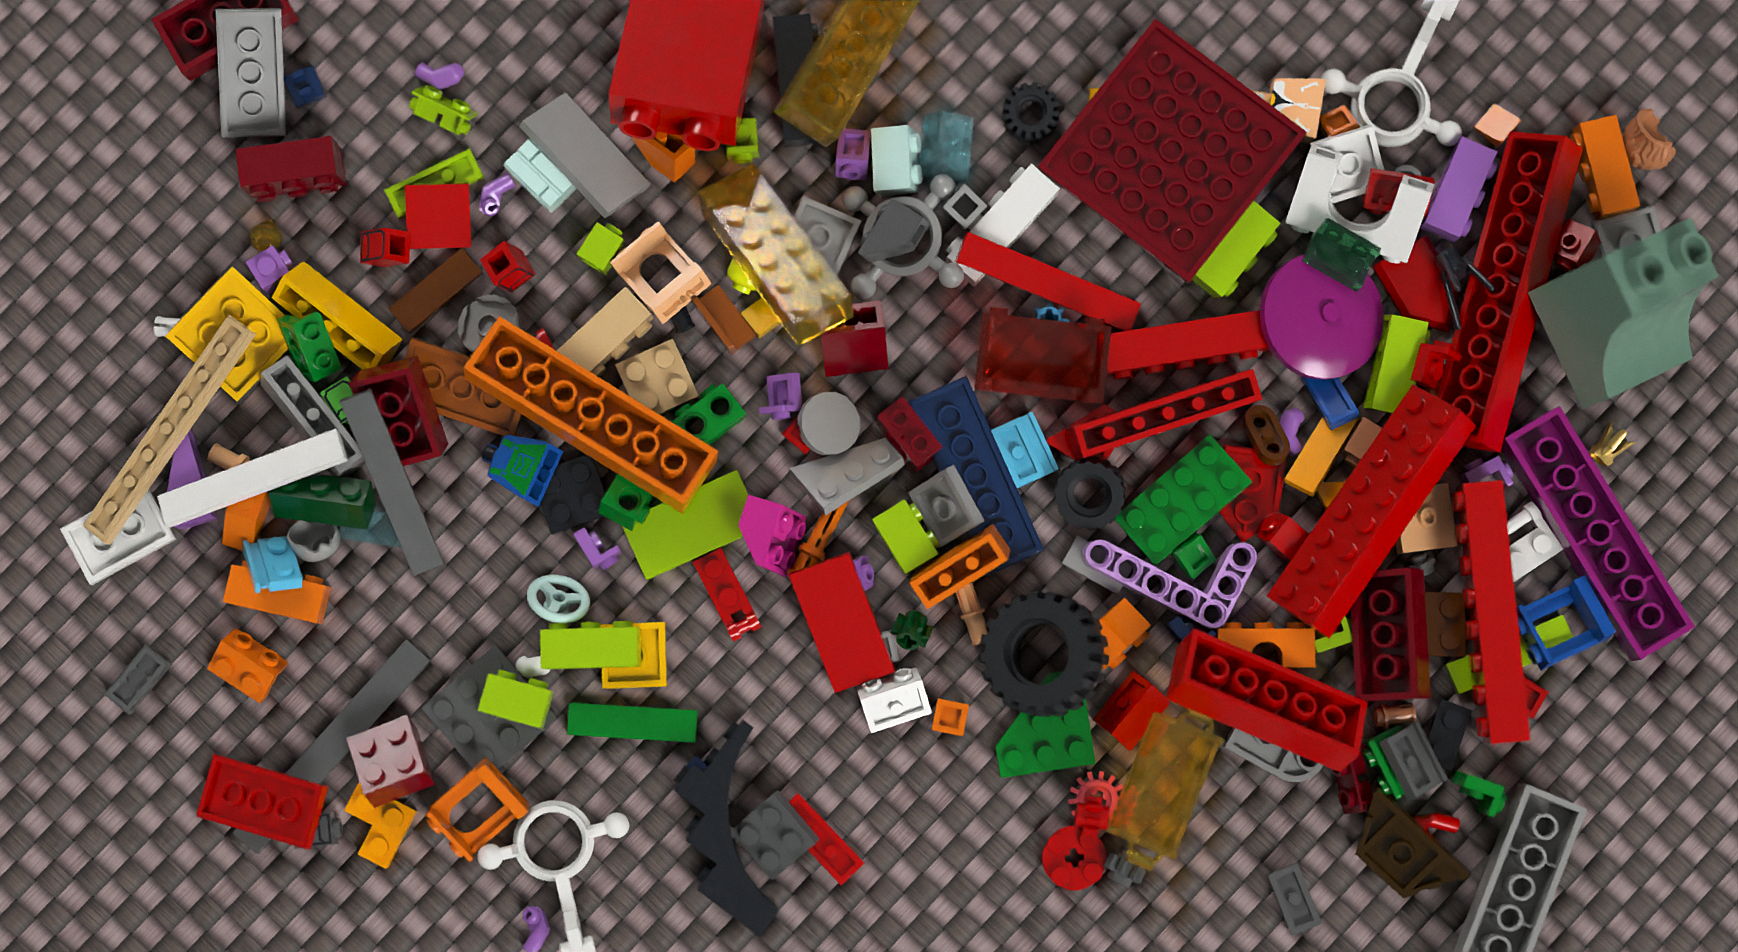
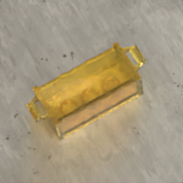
M1188 708L1177 719L1167 714L1153 712L1108 823V828L1105 830L1128 841L1126 861L1151 871L1163 856L1176 860L1178 856L1176 851L1186 826L1190 821L1203 784H1205L1217 749L1224 741L1223 738L1213 735L1212 718ZM1186 716L1208 725L1206 731L1185 723ZM1137 844L1156 852L1155 858L1133 850L1134 845Z

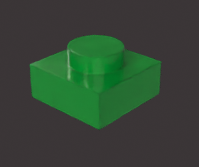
M1194 533L1171 552L1185 575L1191 579L1197 577L1217 560L1202 535Z

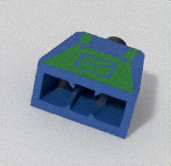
M505 435L499 447L488 444L484 448L482 460L491 464L487 472L488 477L520 498L539 507L563 451L546 441Z

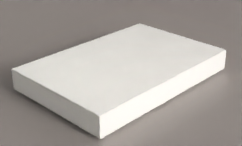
M150 488L110 545L103 543L82 526L91 512L60 528L90 585L98 583L177 539L172 528L165 526L160 506Z

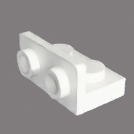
M917 668L899 669L891 676L865 682L856 688L871 733L932 713Z

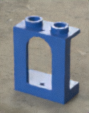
M1585 575L1573 580L1569 586L1524 607L1521 604L1516 608L1519 636H1522L1527 645L1526 651L1529 659L1533 664L1538 665L1540 671L1598 645L1616 633ZM1573 603L1588 631L1546 649L1532 623Z

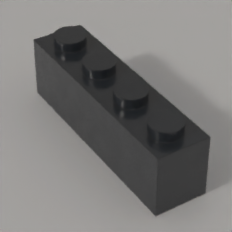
M810 13L773 17L785 147L823 144L822 135L828 134L826 115L820 116L819 104L825 103L823 84L817 85L816 73L822 72L821 54H814L813 42H819L818 23H811Z

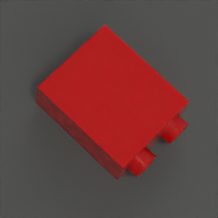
M630 0L608 94L610 123L619 125L618 127L622 133L636 139H652L656 136L657 132L682 136V141L686 145L701 151L717 150L720 144L736 146L764 16L765 0Z

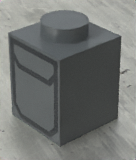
M336 811L321 813L312 847L339 844L338 837L343 836L341 818H336Z

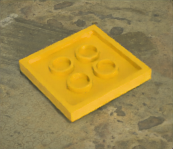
M231 266L165 336L195 363L228 315L236 318L256 334L220 386L238 402L261 378V373L271 367L288 350V347L277 322V319L285 316V314Z

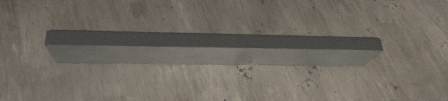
M406 639L286 774L322 784L349 754L350 749L346 738L371 729L432 660ZM235 829L233 832L256 854H259L271 840L270 838L240 829Z

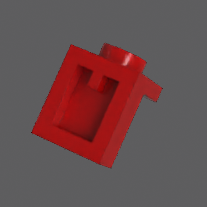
M1435 340L1433 345L1420 343L1410 380L1424 388L1436 390L1437 383L1443 375L1444 359L1460 362L1462 355L1452 350L1453 345L1443 341Z

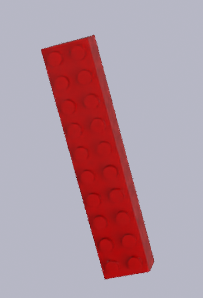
M1509 132L1473 263L1494 285L1495 289L1490 291L1472 273L1470 274L1459 314L1462 328L1460 330L1455 328L1451 343L1453 345L1452 350L1462 355L1460 362L1446 361L1437 394L1439 399L1460 409L1476 425L1462 447L1501 452L1538 316L1528 292L1547 283L1583 151L1582 147L1567 136Z

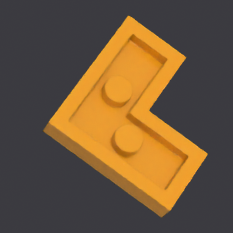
M358 782L344 811L372 825L358 855L388 869L417 810L398 800L374 808L363 795L360 782Z

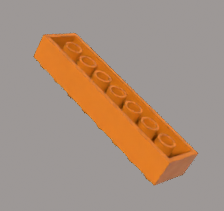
M500 316L463 368L464 377L467 381L682 514L717 462L719 451Z

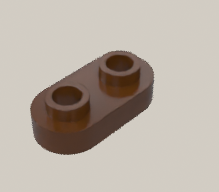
M1264 405L1250 407L1245 414L1243 428L1257 456L1268 465L1283 463L1289 454L1290 442L1275 413ZM1254 423H1261L1263 427H1257ZM1267 449H1274L1277 453H1270Z

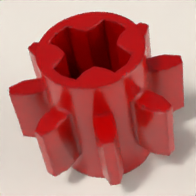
M1087 795L1085 803L1077 802L1074 826L1083 827L1082 835L1097 837L1099 829L1107 830L1110 806L1102 805V797Z

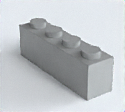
M288 355L261 373V386L304 440L333 429H337L340 432L348 461L327 468L332 476L348 477L364 466L365 460L358 444Z

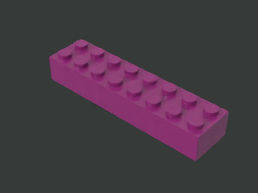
M1558 406L1504 437L1501 448L1502 452L1532 501L1538 507L1543 519L1562 545L1565 555L1579 578L1584 575L1587 578L1616 630V633H1614L1615 637L1630 661L1642 660L1695 628L1561 407Z

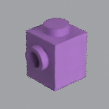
M273 245L246 262L261 288L268 294L275 292L283 275L295 266L285 250L280 252Z

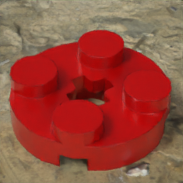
M1074 825L1056 830L1045 843L1041 858L1045 873L1056 885L1066 890L1076 891L1092 886L1101 878L1105 869L1104 864L1107 860L1105 846L1098 836L1082 835L1083 827H1076ZM1073 848L1076 849L1078 854H1083V860L1078 861L1077 867H1072L1071 862L1065 861V856L1070 855V849Z

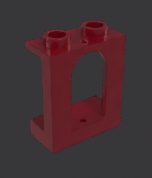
M903 396L877 416L876 425L915 474L933 461L932 456L943 448Z

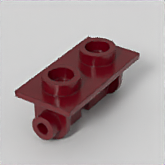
M1360 751L1359 756L1343 771L1338 772L1332 769L1336 777L1339 790L1338 799L1343 807L1344 815L1369 810L1373 798L1369 780L1358 782L1357 776L1367 773L1363 752Z

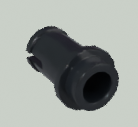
M686 306L671 317L676 334L695 327V323H693Z

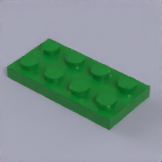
M1209 434L1116 516L1115 521L1156 567L1171 552L1250 486L1252 481Z

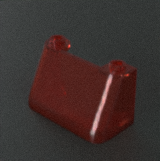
M989 307V313H982L974 390L1103 404L1112 327L1104 325L1105 319L1086 317L1085 323H1072L1008 315L1009 309Z

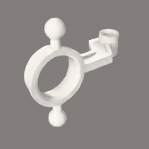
M1459 0L1423 1L1421 9L1429 13L1402 70L1385 69L1367 76L1359 85L1347 81L1343 72L1338 69H1329L1322 75L1321 79L1326 80L1324 91L1329 94L1342 92L1352 97L1351 114L1360 127L1370 124L1373 126L1379 146L1398 147L1408 144L1416 139L1423 130L1436 134L1437 140L1445 146L1455 145L1461 138V128L1456 122L1445 121L1440 123L1429 118L1431 108L1428 93L1422 82L1414 76L1440 18L1450 21ZM1384 81H1397L1408 86L1418 100L1419 114L1417 120L1410 127L1396 132L1385 131L1376 127L1367 117L1364 108L1365 95L1374 85Z
M544 801L531 807L520 818L514 831L513 845L500 848L495 844H486L478 852V862L483 868L493 870L498 868L503 860L516 857L523 869L530 875L544 881H556L568 942L560 943L561 952H596L592 936L582 937L581 925L569 878L579 873L588 863L593 852L594 837L607 834L612 838H621L629 830V820L624 814L615 812L608 815L604 822L591 825L586 815L576 806L564 801ZM549 812H558L569 816L578 825L582 834V848L579 856L572 864L559 870H548L536 865L530 859L525 849L527 828L535 818Z

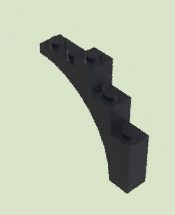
M742 719L739 724L733 721L722 737L726 739V742L720 750L714 747L703 761L707 765L704 771L694 763L690 769L684 765L673 781L677 783L674 791L704 813L701 818L695 815L686 826L685 831L689 833L686 841L715 862L712 867L707 864L697 876L696 880L700 882L697 890L760 937L779 912V908L758 889L745 871L734 848L728 819V794L731 775L739 752L753 730V726Z

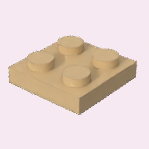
M673 339L615 364L628 395L659 415L699 398Z

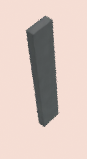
M371 388L341 399L342 409L413 576L444 565L440 551Z

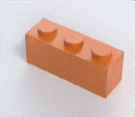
M1617 115L1579 123L1572 129L1571 140L1583 148L1578 171L1581 181L1583 183L1586 182L1589 194L1586 196V202L1590 213L1594 212L1595 220L1636 210L1640 207Z
M991 524L914 572L909 584L926 609H929L1007 561L1010 548L994 524Z
M243 560L241 566L231 565L223 602L323 624L331 587L323 585V578L305 574L304 580H302V588L269 591V588L260 589V593H255L247 563Z

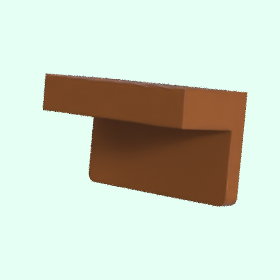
M719 285L701 298L696 296L692 299L695 308L730 355L756 338V334Z

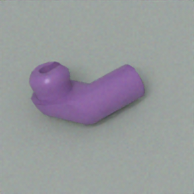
M422 62L415 71L416 77L437 89H444L458 83L464 75L463 67L458 63H452L435 70Z

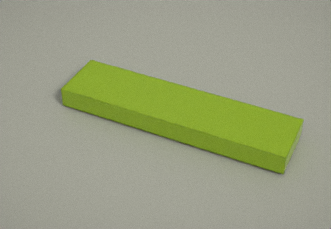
M1564 615L1534 626L1546 649L1573 638ZM1520 636L1522 664L1524 667L1532 662L1527 655V645L1522 636ZM1469 655L1444 665L1457 694L1472 689L1473 685H1477L1476 673L1470 672Z

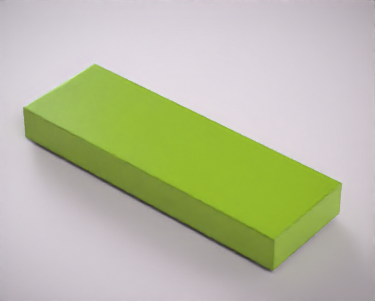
M469 148L384 189L400 220L406 217L405 185H472L484 179V176Z

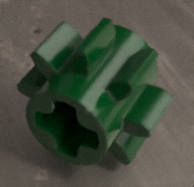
M911 610L906 612L905 615L902 613L898 614L891 634L897 635L896 642L900 647L906 650H915L919 645L923 648L926 647L933 627L927 625L928 619L923 613Z

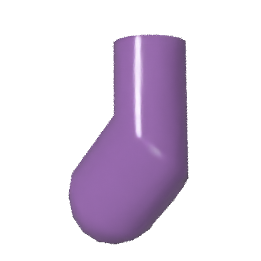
M508 173L483 186L479 201V208L483 214L487 216L497 214L502 193L515 187Z
M1297 408L1286 410L1281 415L1279 422L1290 442V457L1298 454L1304 448L1296 436L1299 424L1304 421L1303 412Z
M529 906L523 912V920L527 922L531 934L525 942L523 949L527 952H539L550 933V926L545 912L540 907Z

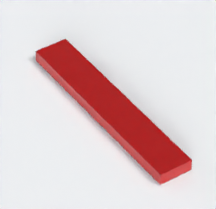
M970 232L965 233L954 261L1121 331L1132 329L1141 303Z

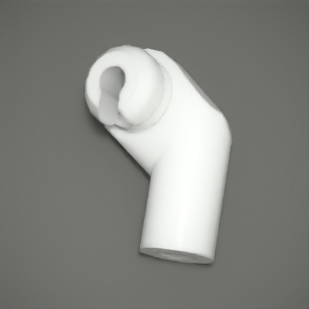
M541 655L532 658L522 656L517 660L515 666L516 670L523 677L527 678L545 675L551 670L541 669Z

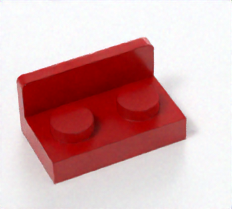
M1370 168L1365 194H1362L1363 207L1368 208L1369 212L1375 214H1386L1394 204L1403 175L1432 184L1435 183L1434 178ZM1430 197L1429 203H1428V205H1427V208H1426V211H1425V214H1424V217H1425V218L1427 217V214H1428V209H1429L1431 197Z

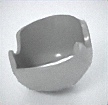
M297 520L289 528L287 539L295 554L307 562L321 561L334 554L338 549L341 537L336 525Z

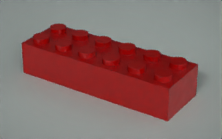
M1194 628L1177 646L1166 699L1338 772L1343 771L1359 756L1368 703Z

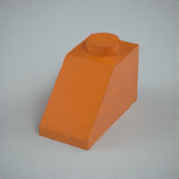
M657 132L656 136L652 139L632 138L650 166L674 183L695 164V149L686 145L682 141V136Z
M268 491L227 506L222 545L243 551L244 540H248L249 544L257 543L271 504Z

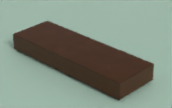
M461 248L388 309L408 333L411 334L480 277L483 272Z

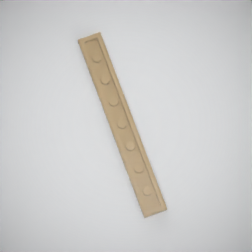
M230 315L226 317L82 525L103 543L110 545L255 337L256 334L236 318Z

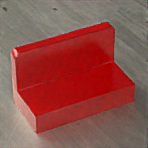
M1132 671L1092 720L1112 735L1127 750L1131 751L1169 706L1170 701L1153 684L1135 671Z

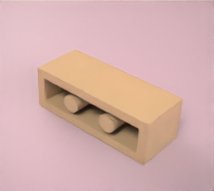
M624 287L564 343L557 352L600 377L606 370L604 365L612 357L615 360L620 358L629 349L627 343L635 336L640 338L646 334L652 327L650 322L654 318L648 309Z

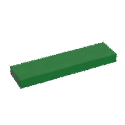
M569 703L567 735L696 743L698 710Z

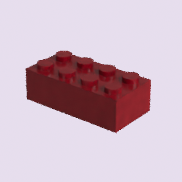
M184 0L153 17L151 20L181 73L189 81H192L218 66L215 9L281 8L282 30L300 19L289 0Z
M1400 568L1377 570L1351 607L1356 697L1364 701L1431 698L1424 569Z

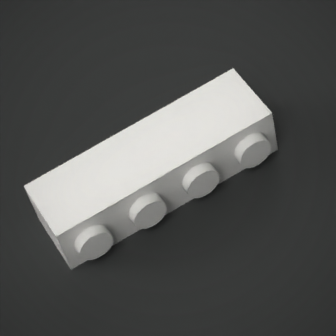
M1032 163L1026 170L1020 167L1009 180L1012 185L1005 193L1001 190L996 193L988 203L992 208L984 216L979 214L967 227L970 233L1010 248L1058 195L1060 188ZM959 236L946 249L949 253L946 263H956L954 261L963 241ZM958 264L963 269L964 279L973 287L985 276L983 273Z

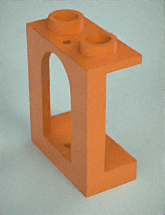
M486 756L428 807L426 813L428 817L427 823L437 834L442 832L450 840L448 844L458 857L464 856L470 862L473 860L474 854L515 818L519 820L529 811L530 803ZM484 782L504 805L473 831L462 832L457 830L450 822L451 810L478 785Z

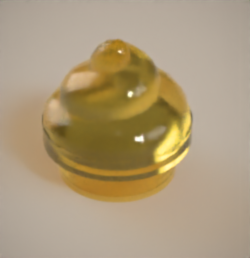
M272 220L260 222L250 232L252 247L259 252H263L272 245L276 248L279 247L283 236L281 230L278 229Z

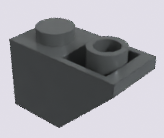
M891 198L889 203L884 204L878 211L876 216L877 222L871 232H866L862 237L858 254L872 263L912 252L930 223L923 216Z

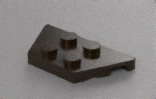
M1379 786L1375 789L1355 854L1402 898L1416 895L1424 889L1432 890L1442 887L1443 883L1461 878V880H1464L1471 875V871L1385 791Z

